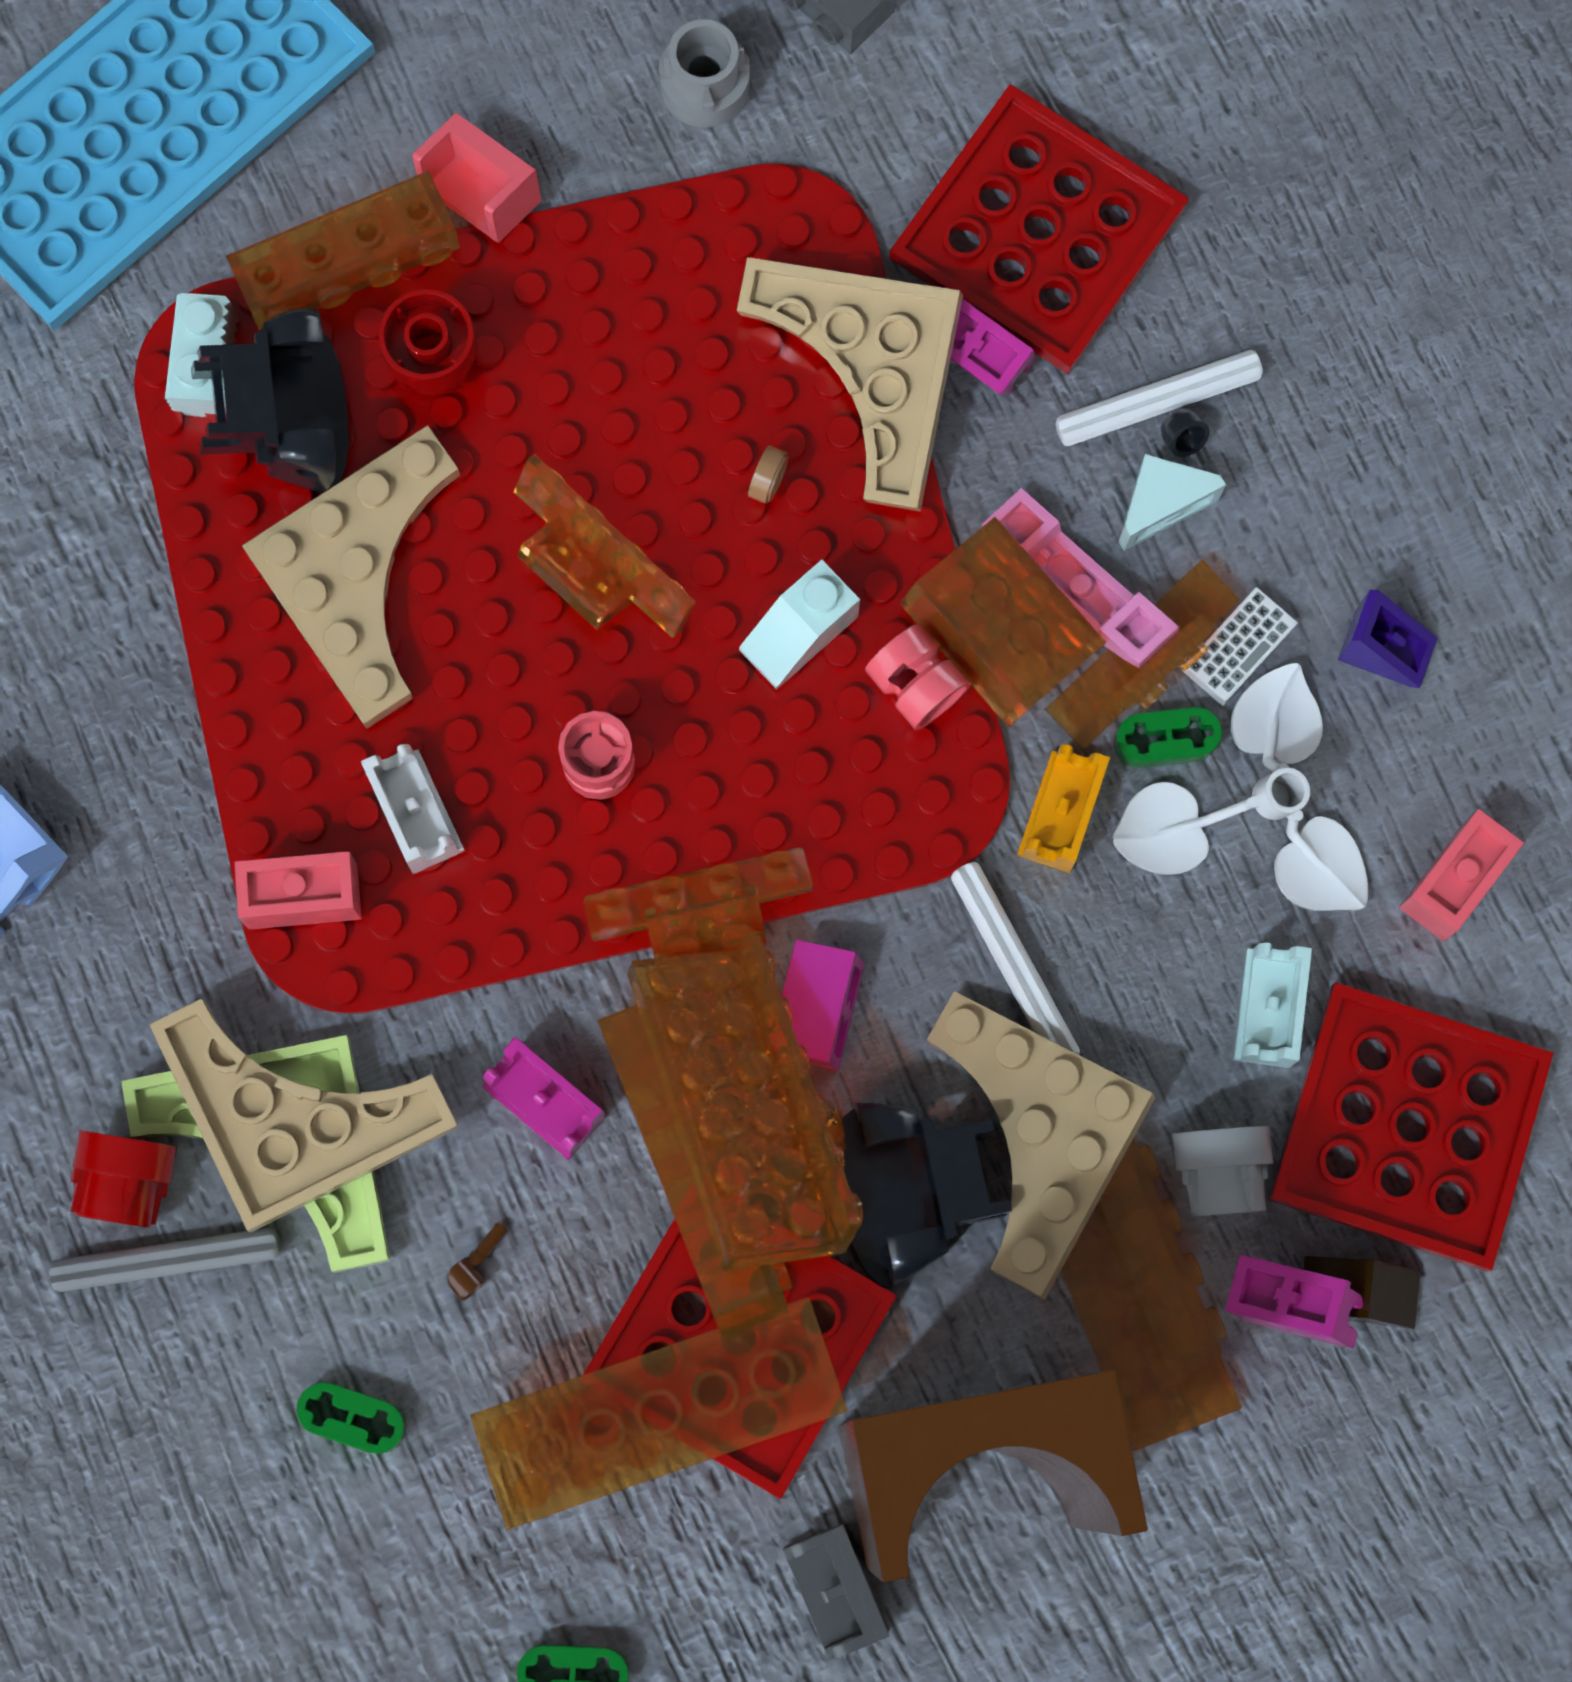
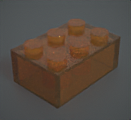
M996 517L915 582L900 602V605L915 622L921 624L938 643L944 655L955 663L971 682L974 689L1009 728L1083 666L1106 643Z

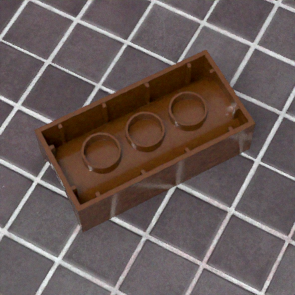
M1115 1370L854 1419L839 1427L865 1567L882 1582L910 1577L908 1568L910 1531L917 1510L933 1484L957 1463L986 1450L1012 1456L1040 1473L1061 1500L1070 1527L1118 1536L1148 1531Z

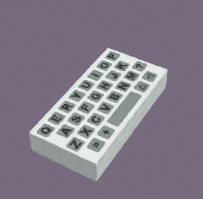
M1256 587L1183 666L1182 671L1219 704L1224 706L1293 631L1298 622Z

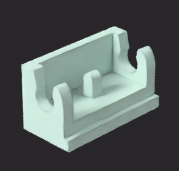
M1260 943L1254 949H1246L1233 1060L1290 1068L1299 1061L1312 948L1294 946L1290 950L1273 949L1271 943Z

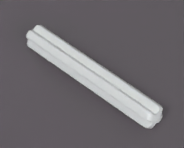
M1247 350L1062 414L1055 423L1057 434L1064 446H1071L1258 381L1263 374L1260 358L1256 351Z
M971 862L959 867L952 873L951 880L1033 1032L1079 1055L1080 1049L980 865L977 862Z

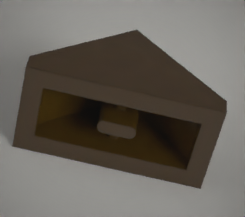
M1304 1257L1303 1270L1348 1280L1351 1282L1350 1289L1361 1295L1363 1307L1361 1309L1352 1308L1348 1321L1415 1329L1420 1271L1376 1260Z

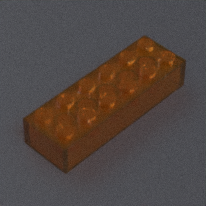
M808 1297L470 1414L506 1530H510L840 1415L848 1410Z

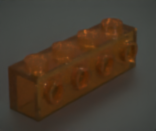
M428 170L231 253L226 257L260 332L264 322L280 314L306 306L321 307L323 309L337 307L345 303L352 293L368 286L377 288L389 285L401 276V272L420 264L423 266L436 265L446 260L452 251L460 248L455 226Z

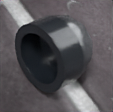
M1180 408L1176 409V413L1171 417L1167 415L1163 419L1161 436L1164 443L1175 456L1187 457L1196 453L1205 445L1209 437V427L1191 409ZM1184 430L1187 431V433L1179 437Z

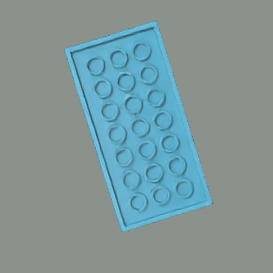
M330 0L110 1L0 95V276L53 331H56L375 54L373 43Z

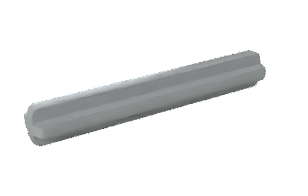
M263 1228L253 1232L244 1231L54 1260L50 1263V1282L53 1290L64 1292L274 1260L279 1257V1239L276 1230Z

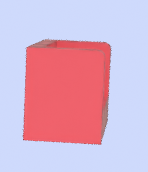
M458 113L452 115L413 153L412 158L419 186L497 243L542 201L536 169Z
M1477 809L1463 822L1399 906V909L1440 940L1446 941L1461 928L1523 846L1524 842L1483 811Z
M349 851L235 862L238 919L249 930L362 919L358 864Z

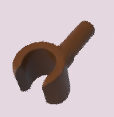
M496 1223L478 1247L468 1257L463 1258L450 1269L448 1285L461 1301L468 1299L486 1284V1280L476 1268L486 1260L507 1233V1229L501 1224Z

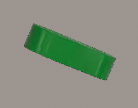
M1192 707L1138 713L1129 716L1121 723L1114 738V748L1117 756L1123 763L1136 768L1198 762L1207 759L1214 753L1221 740L1222 728L1218 718L1204 708ZM1190 722H1197L1198 729L1200 731H1208L1210 736L1204 738L1200 748H1196L1193 746L1191 739L1173 740L1172 735L1186 732ZM1135 728H1142L1145 737L1163 736V741L1150 743L1145 754L1138 753L1136 745H1127L1126 740L1132 737Z
M321 1382L311 1385L302 1392L297 1402L296 1412L298 1420L305 1430L314 1435L368 1453L384 1454L391 1452L402 1443L406 1434L407 1425L405 1417L398 1407L389 1402L335 1384ZM326 1392L333 1395L332 1405L349 1411L346 1422L327 1418L323 1426L317 1425V1414L309 1410L311 1401L322 1400ZM382 1410L388 1413L387 1423L395 1428L392 1437H381L378 1445L370 1442L371 1432L354 1424L358 1415L375 1419Z
M537 1645L523 1655L517 1668L518 1682H538L537 1678L528 1676V1666L537 1665L540 1655L550 1656L551 1666L570 1668L569 1678H554L550 1682H596L592 1679H577V1668H595L598 1658L604 1657L609 1659V1667L613 1670H619L620 1674L619 1680L610 1682H628L630 1676L629 1665L624 1656L616 1649L605 1646Z

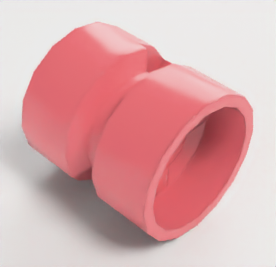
M921 624L909 627L891 640L871 659L865 668L866 673L884 694L895 693L898 696L895 707L914 730H919L937 719L956 703L971 685V682L952 660L941 661L938 658L940 646Z
M591 711L579 714L567 723L560 734L558 751L565 778L573 790L586 798L602 800L614 797L626 789L633 778L635 758L630 733L622 721L609 713Z

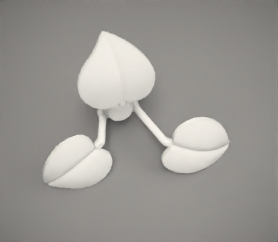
M1298 663L1279 667L1257 679L1239 697L1232 711L1231 732L1235 744L1246 753L1263 754L1262 762L1264 766L1272 771L1271 774L1261 778L1255 784L1252 797L1208 815L1198 817L1197 801L1187 789L1169 782L1155 783L1143 788L1129 801L1112 835L1113 844L1116 849L1133 865L1156 874L1176 875L1190 871L1207 857L1209 844L1201 827L1255 808L1260 815L1267 819L1279 820L1284 817L1288 818L1286 834L1292 843L1282 847L1274 861L1276 882L1288 900L1301 908L1313 911L1360 910L1367 906L1368 883L1366 870L1360 851L1350 833L1335 820L1323 816L1310 819L1304 824L1300 833L1298 832V822L1303 818L1301 809L1309 800L1310 786L1306 777L1300 771L1289 768L1287 764L1301 762L1314 753L1320 744L1323 732L1319 706L1306 683L1302 668Z

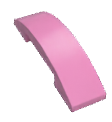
M1022 488L982 524L983 530L1000 550L1052 603L1089 635L1132 665L1141 668L1179 632V626L1140 592H1137L1135 595L1129 592L1061 532L1060 521Z

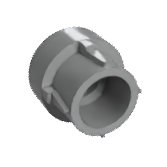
M701 15L697 16V20L682 25L673 34L670 43L662 53L658 69L660 93L666 108L681 122L695 127H715L733 119L746 104L750 91V60L744 48L739 44L729 28L718 21L702 19ZM703 70L715 73V75L709 77L694 76L695 73Z
M1270 1126L1225 1128L1172 1134L1175 1172H1182V1183L1187 1185L1191 1217L1266 1211L1264 1179H1268L1267 1164H1274Z

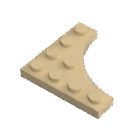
M747 257L737 312L741 316L762 320L781 327L813 347L836 371L854 400L863 426L862 431L866 451V482L863 499L869 503L921 511L963 299L961 291Z
M428 425L242 545L255 567L366 729L413 699L395 664L385 622V598L387 597L389 577L395 559V550L409 523L412 524L427 503L444 487L460 476L457 466Z
M954 991L927 1041L931 1046L946 1054L964 1068L983 1089L999 1117L1011 1159L1012 1211L1009 1213L1008 1224L1001 1247L990 1269L995 1274L1045 1300L1153 1104L1155 1096L1152 1092Z
M199 999L149 1024L248 1232H253L459 1128L433 1074L391 1089L361 1092V1094L327 1092L295 1083L277 1076L260 1066L229 1039L203 999Z

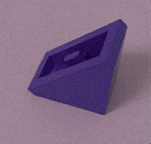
M1370 589L1355 610L1338 660L1406 686L1420 688L1438 638L1381 591Z

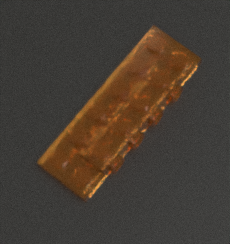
M1133 1138L1060 1271L1100 1372L1116 1371L1132 1451L1140 1450L1242 1409L1220 1356L1223 1352L1218 1341L1227 1338L1223 1321L1215 1306L1206 1309L1203 1306L1196 1287L1205 1284L1199 1263L1192 1252L1182 1255L1174 1233L1182 1230L1178 1212L1170 1198L1160 1201L1152 1179L1160 1176L1158 1164L1150 1147L1146 1144L1138 1148L1135 1138Z

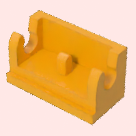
M1067 744L1060 745L1058 752L1052 750L1017 856L1070 873L1076 862L1110 757L1096 752L1090 754V757H1083L1073 753V747Z

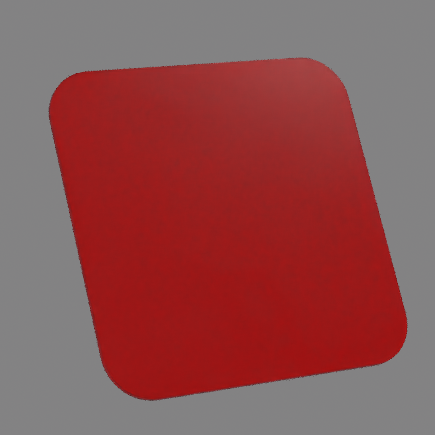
M778 163L751 165L532 212L499 243L472 225L226 278L205 284L189 292L191 294L221 295L228 298L239 319L235 324L238 331L234 334L237 340L234 344H255L254 335L256 332H260L263 323L280 314L306 306L316 307L319 310L322 331L331 341L336 353L346 393L349 450L345 472L340 482L427 425L459 470L460 476L444 487L428 502L412 524L409 523L395 550V559L389 577L387 597L385 598V622L395 664L413 699L367 729L242 547V545L321 494L268 476L266 465L256 463L255 453L200 455L199 442L201 437L206 436L207 424L216 422L215 414L205 413L206 417L182 415L179 411L171 410L167 399H165L176 301L152 325L144 339L136 362L134 375L135 399L235 893V862L349 851L358 864L361 920L250 930L242 923L246 941L256 962L268 978L292 998L315 1009L331 1013L365 1014L908 891L950 878L956 869L973 862L986 849L995 836L1004 816L1009 797V763L932 456L921 511L866 502L863 499L866 482V451L862 431L863 426L854 400L839 375L819 352L799 337L781 327L762 320L741 316L737 312L747 257L887 279L878 241L867 215L857 201L831 179L815 171L794 165ZM433 289L445 292L456 298L470 315L476 336L477 348L474 362L467 372V379L464 382L463 388L457 386L452 391L441 395H425L410 387L404 389L403 386L397 383L386 365L378 335L381 319L387 308L396 299L415 290ZM428 336L417 341L414 346L422 350H430L441 342L442 337ZM770 445L787 452L789 461L773 500L765 504L748 497V491L757 465L765 449ZM822 559L860 599L858 618L776 690L739 651V647L778 598ZM915 624H921L940 646L938 658L941 661L952 660L971 682L968 690L956 703L937 719L919 730H914L895 707L898 696L895 693L884 694L865 671L868 663L883 647ZM591 711L609 713L622 721L630 733L635 758L633 778L626 789L614 797L602 800L586 798L573 790L565 778L558 751L560 734L567 723L579 714ZM402 744H409L413 751L419 750L465 850L415 874L412 873L402 854L361 763L362 760L373 755L380 756L381 760L392 757L398 753L397 747Z

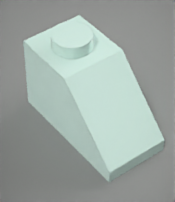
M821 559L778 598L741 644L739 651L777 690L858 618L860 599Z

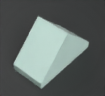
M1145 454L1138 471L1119 538V544L1123 551L1218 502L1226 486L1221 475Z

